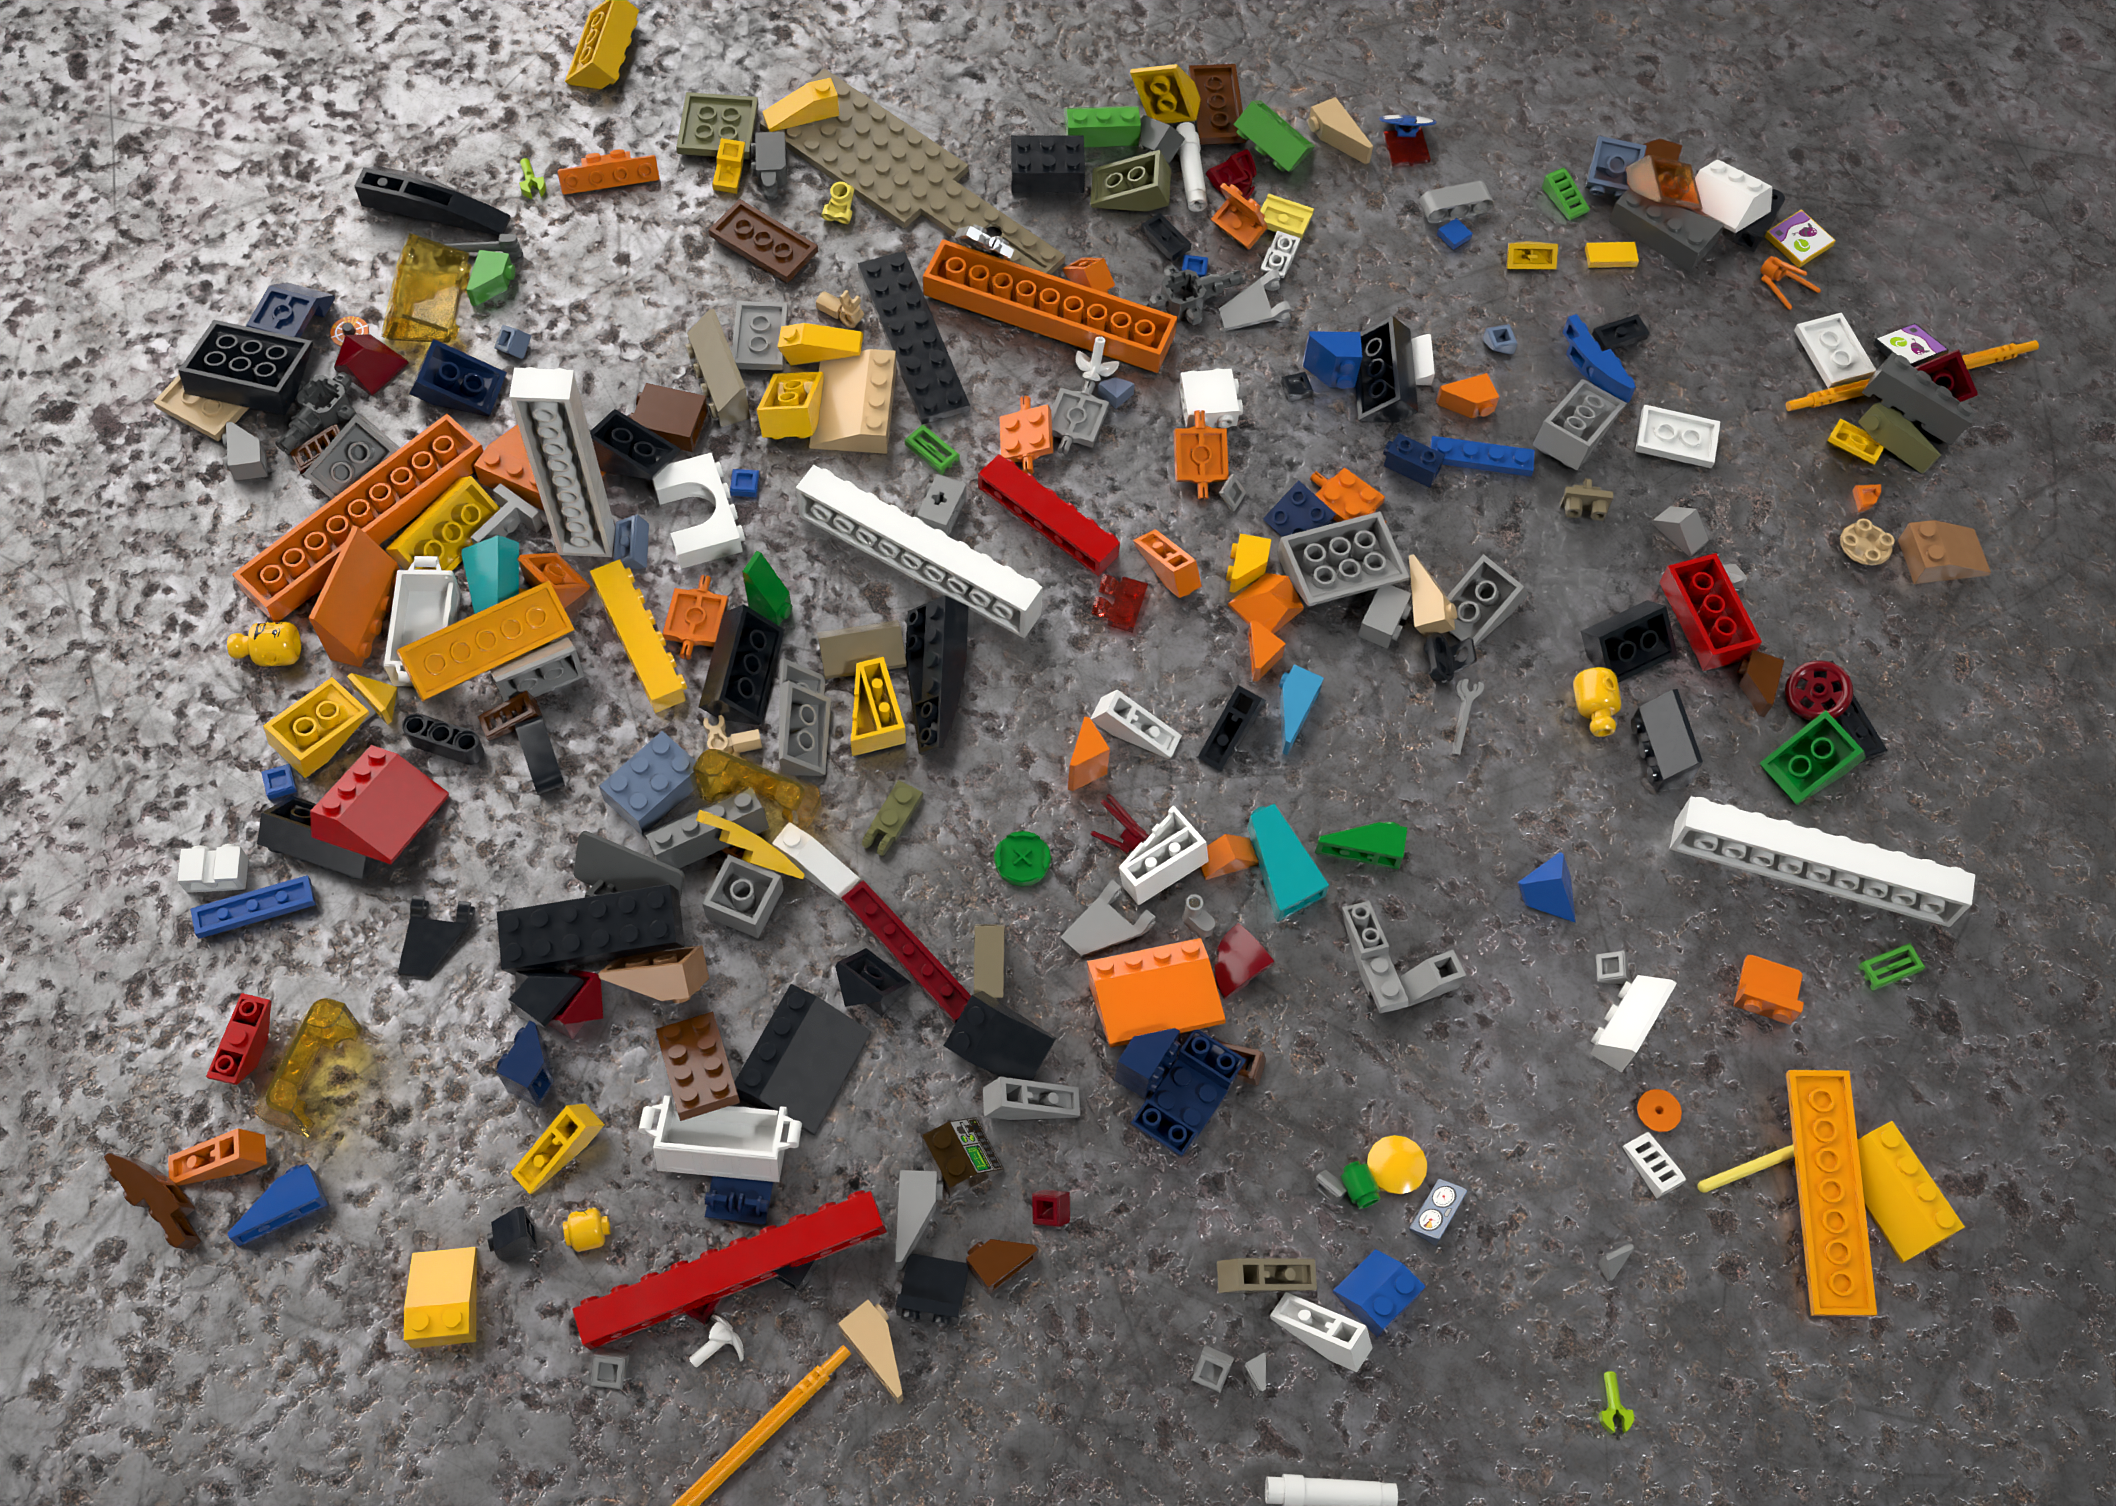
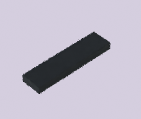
M1814 671V678L1821 677L1826 679L1827 672ZM1839 681L1831 683L1834 693L1842 691ZM1820 686L1815 687L1818 693L1824 691ZM1853 694L1849 707L1835 720L1864 750L1866 759L1861 762L1863 763L1885 755L1888 750ZM1830 699L1825 705L1830 709L1835 706V703Z

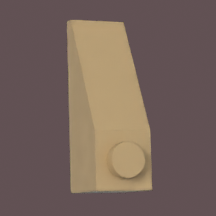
M1336 97L1311 107L1308 125L1310 130L1315 132L1320 140L1364 164L1370 163L1373 145Z
M1414 554L1409 555L1414 627L1424 637H1428L1434 632L1444 633L1455 630L1454 619H1457L1455 605L1449 601L1421 561Z
M868 1299L838 1323L839 1330L895 1401L900 1404L903 1401V1394L889 1327L886 1322L889 1316L880 1304L877 1303L873 1306Z

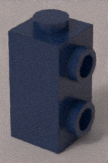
M1398 433L1393 442L1388 441L1383 451V455L1386 456L1384 467L1429 488L1439 474L1445 458V454Z

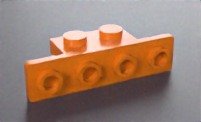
M623 149L613 150L607 155L591 153L586 155V158H581L582 166L558 170L561 191L564 195L660 179L655 155L631 158L630 151L625 152Z

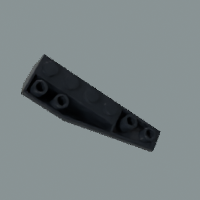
M382 166L363 167L354 185L361 206L496 236L504 234L511 219L509 214L427 176Z
M946 595L911 609L907 614L905 659L918 750L921 755L943 748L955 717L964 681L969 606Z

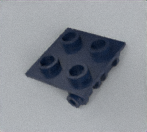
M1298 480L1267 513L1263 520L1284 537L1333 524L1331 519L1336 513Z
M712 1176L710 1191L705 1196V1205L707 1206L704 1217L766 1225L774 1182Z

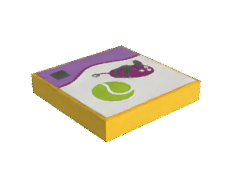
M1802 209L1768 230L1764 236L1798 268L1831 248L1836 241Z

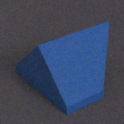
M1559 852L1520 880L1518 885L1526 906L1576 923L1571 875L1564 854Z

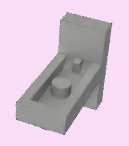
M500 483L493 489V493L501 509L471 536L474 545L497 535L505 537L508 533L513 532L520 522L537 533L544 524L540 512Z

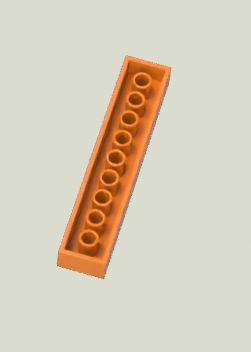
M944 239L941 240L923 274V295L1092 352L1095 338L1103 337L1105 339L1104 356L1155 373L1159 372L1176 334L1177 316Z
M445 414L234 572L232 575L240 590L270 620L279 622L324 587L353 526L359 527L377 545H380L433 504L459 477H468L476 471L474 464L483 453L482 445L453 418Z

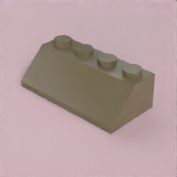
M710 309L687 332L689 343L685 344L689 359L694 358L695 360L693 369L696 378H702L703 383L700 384L702 393L711 401L708 404L710 414L713 419H718L720 427L750 419L746 387L714 309Z

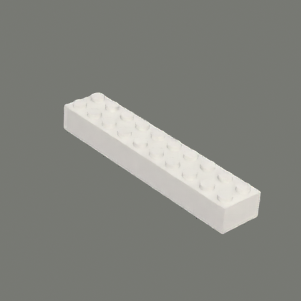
M533 367L514 368L509 397L558 554L612 557L615 526L574 370L562 368L537 369Z
M813 465L796 486L799 517L935 591L969 606V609L1020 637L1025 638L1041 616L1042 586L1035 580L1017 574L1009 566L998 564L990 556L970 549L962 541H955L942 530L927 526L919 518L903 513L897 506L882 502L874 494L858 489L852 482L843 481L834 476L831 471Z
M1691 796L1675 820L1670 850L1947 927H1950L1972 905L1975 874L1965 872V870L1958 867L1950 868L1939 865L1929 859L1921 860L1910 857L1904 852H1892L1881 849L1875 844H1863L1852 841L1845 836L1826 834L1816 828H1805L1794 825V823L1787 820L1779 821L1768 818L1762 813L1746 812L1739 810L1733 805H1721L1710 802L1704 797L1695 798Z

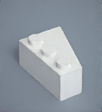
M1173 805L1168 811V816L1160 825H1155L1152 829V834L1144 843L1141 842L1120 865L1119 871L1123 888L1138 905L1142 904L1209 862L1207 844Z

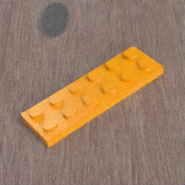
M547 581L397 649L396 653L423 702L571 633L575 629L550 581Z

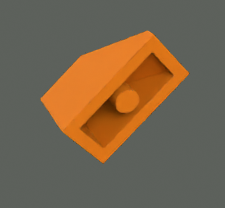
M1082 257L1062 268L1064 274L1071 282L1108 293V290L1115 286L1104 258Z
M1485 373L1440 386L1436 403L1441 407L1469 418L1484 417L1495 412L1499 395L1488 374Z

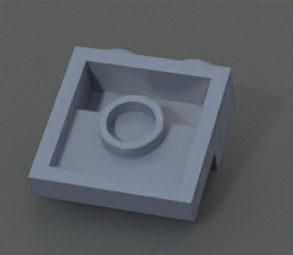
M1598 136L1585 188L1590 189V193L1597 196L1604 195V192L1614 194L1613 197L1617 200L1629 188L1637 190L1646 145Z

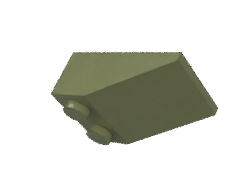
M1156 150L1093 168L1091 207L1147 212L1168 206L1171 168L1162 152Z

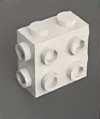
M1218 368L1208 371L1193 370L1181 373L1179 392L1186 428L1195 426L1194 411L1196 410L1205 411V426L1212 428L1237 426L1238 417L1243 414L1242 400L1237 399L1239 384L1238 379L1233 378L1232 369Z

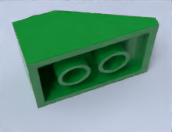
M1825 710L1759 764L1793 802L1798 805L1843 777L1866 759L1864 750Z

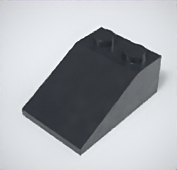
M616 409L612 410L590 431L599 469L604 472L653 480L681 451L674 444Z
M984 991L972 994L943 1046L966 1061L999 1077L1033 1081L1057 1038Z

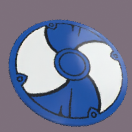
M1386 115L1379 117V120L1382 122L1395 124L1397 137H1416V132L1419 131L1420 126L1435 125L1437 123L1434 119L1413 115ZM1399 125L1415 126V128L1403 131V128L1399 127Z

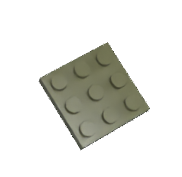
M686 92L676 146L677 154L717 157L720 140L724 138L745 142L744 159H750L751 143H753L759 105L758 97Z

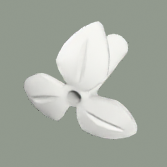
M1103 337L1095 338L1091 359L1081 351L1076 353L1077 366L1080 370L1085 371L1083 377L1086 379L1100 381L1099 375L1108 377L1119 366V361L1101 364L1105 345Z
M713 1314L710 1319L716 1323L710 1331V1340L689 1357L690 1362L696 1368L724 1344L733 1345L738 1353L739 1360L742 1361L744 1359L743 1345L739 1335L733 1332V1327L728 1321Z

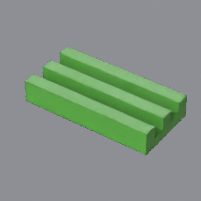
M921 425L904 439L905 445L941 475L945 473L946 468L952 467L953 462L957 463L960 460V454L924 425ZM922 434L936 447H938L942 452H944L948 456V458L943 456L939 451L936 450V448L931 443L926 442L919 435Z
M1911 943L1861 962L1858 965L1860 971L1864 970L1866 981L1870 980L1872 991L1922 972L1925 969ZM1907 952L1910 956L1875 971L1871 968ZM1913 962L1915 964L1913 967L1878 980L1877 978Z

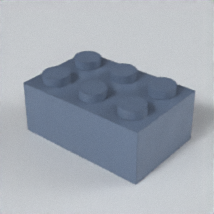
M661 731L599 787L604 801L643 836L644 832L656 825L703 783L705 779L702 766L668 735Z

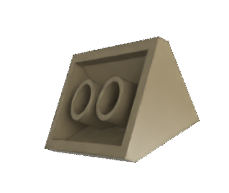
M898 620L817 632L825 679L856 675L857 663L884 657L887 670L906 667L901 626Z

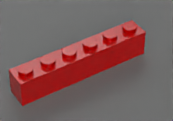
M998 454L978 473V488L1098 577L1119 556L1120 542L1115 535L1101 529L1093 519L1086 518L1077 511L1074 505L1064 502L1052 489L1042 486L1033 475L1023 472L1012 460L1005 459Z

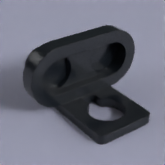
M1434 632L1427 637L1424 644L1425 653L1429 656L1431 664L1428 673L1431 679L1436 682L1447 683L1454 678L1455 673L1477 662L1474 641L1470 637L1449 648L1443 635ZM1467 647L1468 657L1462 662L1455 661V657L1459 655L1460 650Z

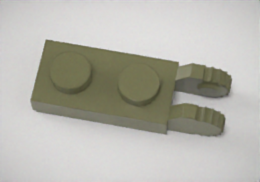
M898 780L871 823V827L863 837L861 845L869 848L879 833L884 838L878 845L877 854L884 856L893 841L896 842L923 798V792Z

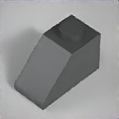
M1143 115L1141 118V145L1148 150V153L1160 150L1166 161L1170 163L1185 138L1171 125Z

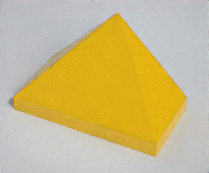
M1531 241L1508 243L1507 269H1556L1558 244Z
M354 673L349 674L347 677L353 689L364 697L387 725L390 724L393 719L398 687Z

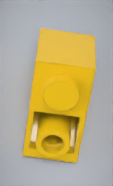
M1240 534L1238 544H1232L1230 559H1235L1234 566H1228L1226 581L1231 582L1229 592L1235 593L1265 574L1271 539Z

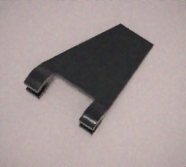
M413 895L410 905V920L397 973L428 978L470 925L475 912V907L471 906V902L459 901L456 911V922L424 918L429 908V901H425L424 896Z

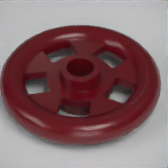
M1810 661L1798 666L1790 674L1785 684V698L1794 713L1809 721H1813L1825 711L1821 704L1832 699L1835 706L1826 711L1835 719L1849 707L1853 698V684L1849 675L1840 666L1829 661ZM1814 671L1827 672V678H1814ZM1800 679L1808 681L1805 690L1796 688ZM1839 681L1842 691L1834 693L1831 683ZM1820 686L1824 691L1816 693L1814 688ZM1805 697L1814 703L1810 709L1800 703Z

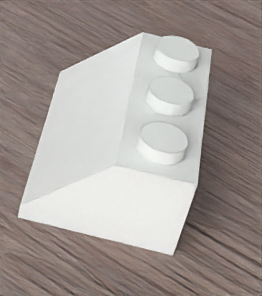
M1717 159L1699 170L1682 199L1681 205L1699 215L1725 224L1724 228L1737 233L1771 212L1772 186Z
M1637 975L1632 984L1626 981L1618 994V997L1622 998L1618 1006L1613 1004L1604 1018L1609 1021L1605 1029L1599 1027L1591 1040L1595 1046L1590 1054L1622 1072L1639 1050L1677 983L1669 979Z

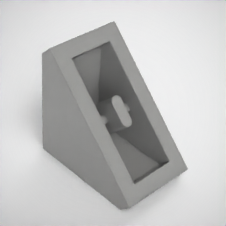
M1670 506L1651 522L1689 557L1709 541L1697 509Z

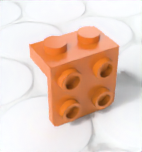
M1222 183L1220 189L1226 201L1211 218V221L1250 250L1268 228L1264 220L1265 215L1260 211L1261 206L1251 198L1249 200L1241 196L1242 192L1232 184L1227 186L1225 183Z
M1747 955L1743 962L1733 1006L1791 1025L1802 1013L1804 1002L1797 1000L1802 973L1797 969L1754 955Z

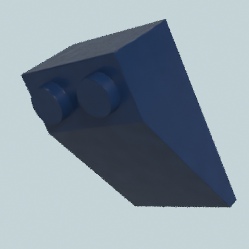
M433 339L409 394L435 406L489 417L507 372Z

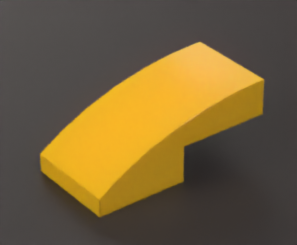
M721 138L716 158L717 166L712 183L713 190L737 194L744 160L745 142Z

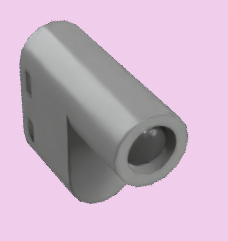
M1193 894L1186 899L1183 923L1199 938L1205 940L1206 937L1213 934L1215 920L1202 908L1203 899L1199 895Z

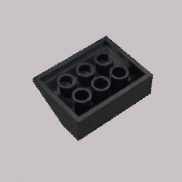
M213 320L178 370L185 394L285 416L296 399L313 342Z
M790 984L734 1081L739 1099L758 1109L776 1110L778 1115L780 1106L787 1107L788 1117L802 1123L801 1129L815 1136L870 1037L871 1031L818 996Z

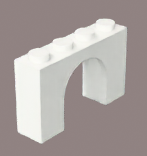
M712 453L670 463L652 480L660 505L687 497H700L710 501L716 507L711 518L703 524L670 533L680 569L743 552L741 541H745L744 532L741 525L736 526L734 520L738 519L734 504L729 505L727 499L731 498L727 483H721L720 478L724 477L720 462H714Z

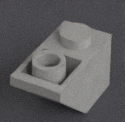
M226 422V433L222 436L224 447L227 449V455L223 456L226 471L232 473L235 481L268 476L267 454L260 440L233 422Z
M1454 950L1426 959L1400 976L1399 979L1409 1000V1007L1460 988L1466 974Z

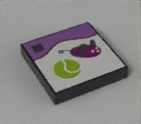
M1915 323L1875 338L1873 345L1887 357L1892 352L1904 356L1914 368L1948 354L1949 349Z

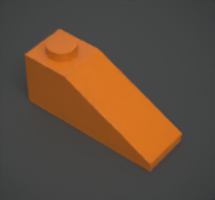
M1154 529L1133 540L1136 548L1164 586L1178 598L1187 596L1194 590L1202 587L1196 560L1159 531Z
M237 1128L168 1156L169 1179L177 1186L243 1174L266 1165V1138L264 1134Z

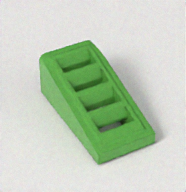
M1564 167L1545 176L1541 188L1568 221L1589 212L1590 208ZM1577 205V207L1570 209V206Z

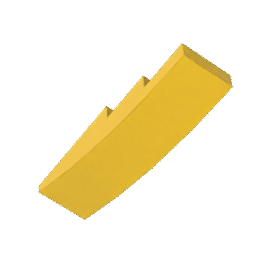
M699 810L696 821L722 829L719 841L744 848L745 852L742 860L803 880L805 874L783 853L764 839L734 822Z

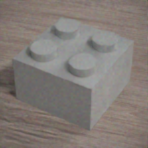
M728 855L702 903L706 918L759 938L784 890L781 875Z

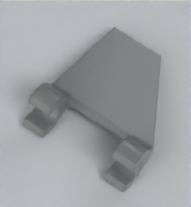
M1278 270L1269 271L1219 308V314L1225 331L1271 320L1279 322L1291 320L1289 302H1281L1271 309L1265 289L1270 291L1280 289Z
M1463 679L1456 685V693L1460 698L1461 705L1452 751L1454 755H1460L1471 704L1483 692L1484 683L1482 682L1473 684L1472 691H1469L1467 688L1468 679Z
M1112 880L1105 887L1101 895L1065 931L1060 939L1080 957H1084L1143 935L1155 925L1156 921L1154 919L1156 917L1146 910L1134 925L1129 923L1110 906L1122 894L1120 891L1121 887Z

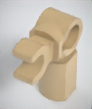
M845 290L840 298L824 291L816 300V308L836 319L840 318L842 323L849 328H855L864 317V313L859 305L861 303L860 297L856 296L852 299L849 296L848 290Z
M719 715V723L715 726L709 724L708 718H704L703 723L708 734L707 746L713 759L724 760L729 756L730 752L736 754L762 748L758 729L731 734V737H727L725 733V720L722 715Z

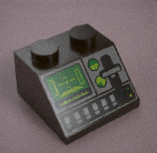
M976 1117L949 1121L922 1135V1146L935 1171H937L939 1179L943 1181V1186L949 1198L1004 1171L1000 1160Z

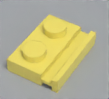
M1268 194L1260 211L1265 215L1264 220L1268 230L1280 231L1298 237L1301 241L1313 216L1314 208Z

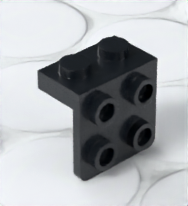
M909 1255L901 1293L898 1294L895 1305L896 1315L910 1322H919V1320L930 1321L938 1327L949 1328L951 1325L958 1326L969 1272L968 1265L964 1262L925 1255Z

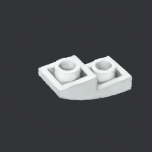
M1277 231L1260 271L1268 273L1272 270H1278L1280 277L1284 278L1299 247L1300 238Z

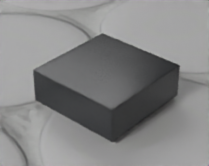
M1306 372L1281 377L1280 383L1288 402L1313 397L1314 391Z

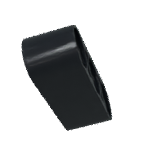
M419 713L409 714L402 721V730L408 742L417 749L468 765L477 764L484 757V748L476 732ZM420 728L422 729L421 731H419V732H417V733H413V732H414L415 730H417V729H420ZM442 737H448L444 741H439ZM474 745L472 748L465 750V747Z
M542 715L514 724L537 795L565 786Z

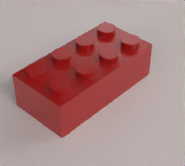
M1717 553L1667 566L1659 583L1703 671L1740 662L1743 658L1747 659L1752 650H1758L1762 641Z

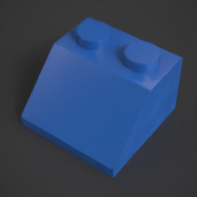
M1309 331L1303 367L1329 388H1355L1362 361L1360 332Z
M1375 1249L1333 1290V1293L1378 1338L1420 1296L1426 1286L1403 1263Z

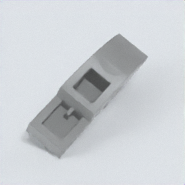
M1370 901L1342 907L1345 927L1368 996H1373L1379 1013L1408 1007L1409 1000L1388 954L1389 945Z

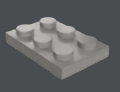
M737 301L732 355L738 369L783 371L784 356L778 349L781 326H787L788 303Z

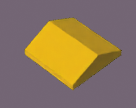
M1841 418L1827 440V443L1873 466L1884 449L1867 431Z

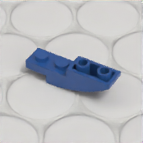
M1577 314L1569 316L1562 332L1570 343L1566 353L1567 357L1592 384L1626 403L1630 402L1636 386L1632 377L1628 376L1622 367L1620 359L1614 355L1611 349L1601 351L1600 345L1597 341H1594L1588 332L1587 325L1581 321Z

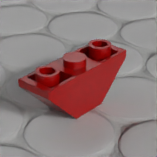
M241 993L206 1077L208 1079L238 1085L257 1068L269 1037L271 1001L269 999Z

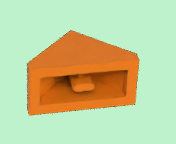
M1251 621L1248 641L1252 680L1259 681L1283 657L1286 643L1259 622Z
M1224 834L1207 846L1209 862L1200 868L1205 880L1259 865V861L1250 838Z

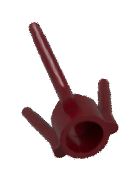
M1107 794L1106 797L1113 806L1104 799L1101 800V804L1126 828L1120 836L1124 841L1123 843L1096 831H1091L1090 834L1101 841L1120 848L1128 854L1131 850L1134 851L1141 842L1144 843L1149 835L1111 794Z

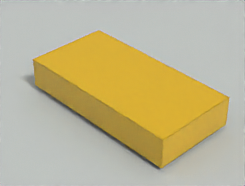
M1635 242L1586 243L1585 253L1588 268L1637 267L1639 263Z

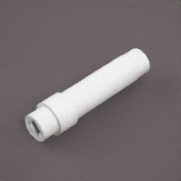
M1184 122L1176 127V131L1185 138L1177 154L1180 157L1188 208L1193 212H1199L1208 205L1200 158L1201 147L1199 135L1195 131L1194 124Z
M1283 1474L1282 1477H1266L1265 1501L1266 1504H1281V1506H1397L1398 1489L1396 1483L1304 1478L1303 1475Z

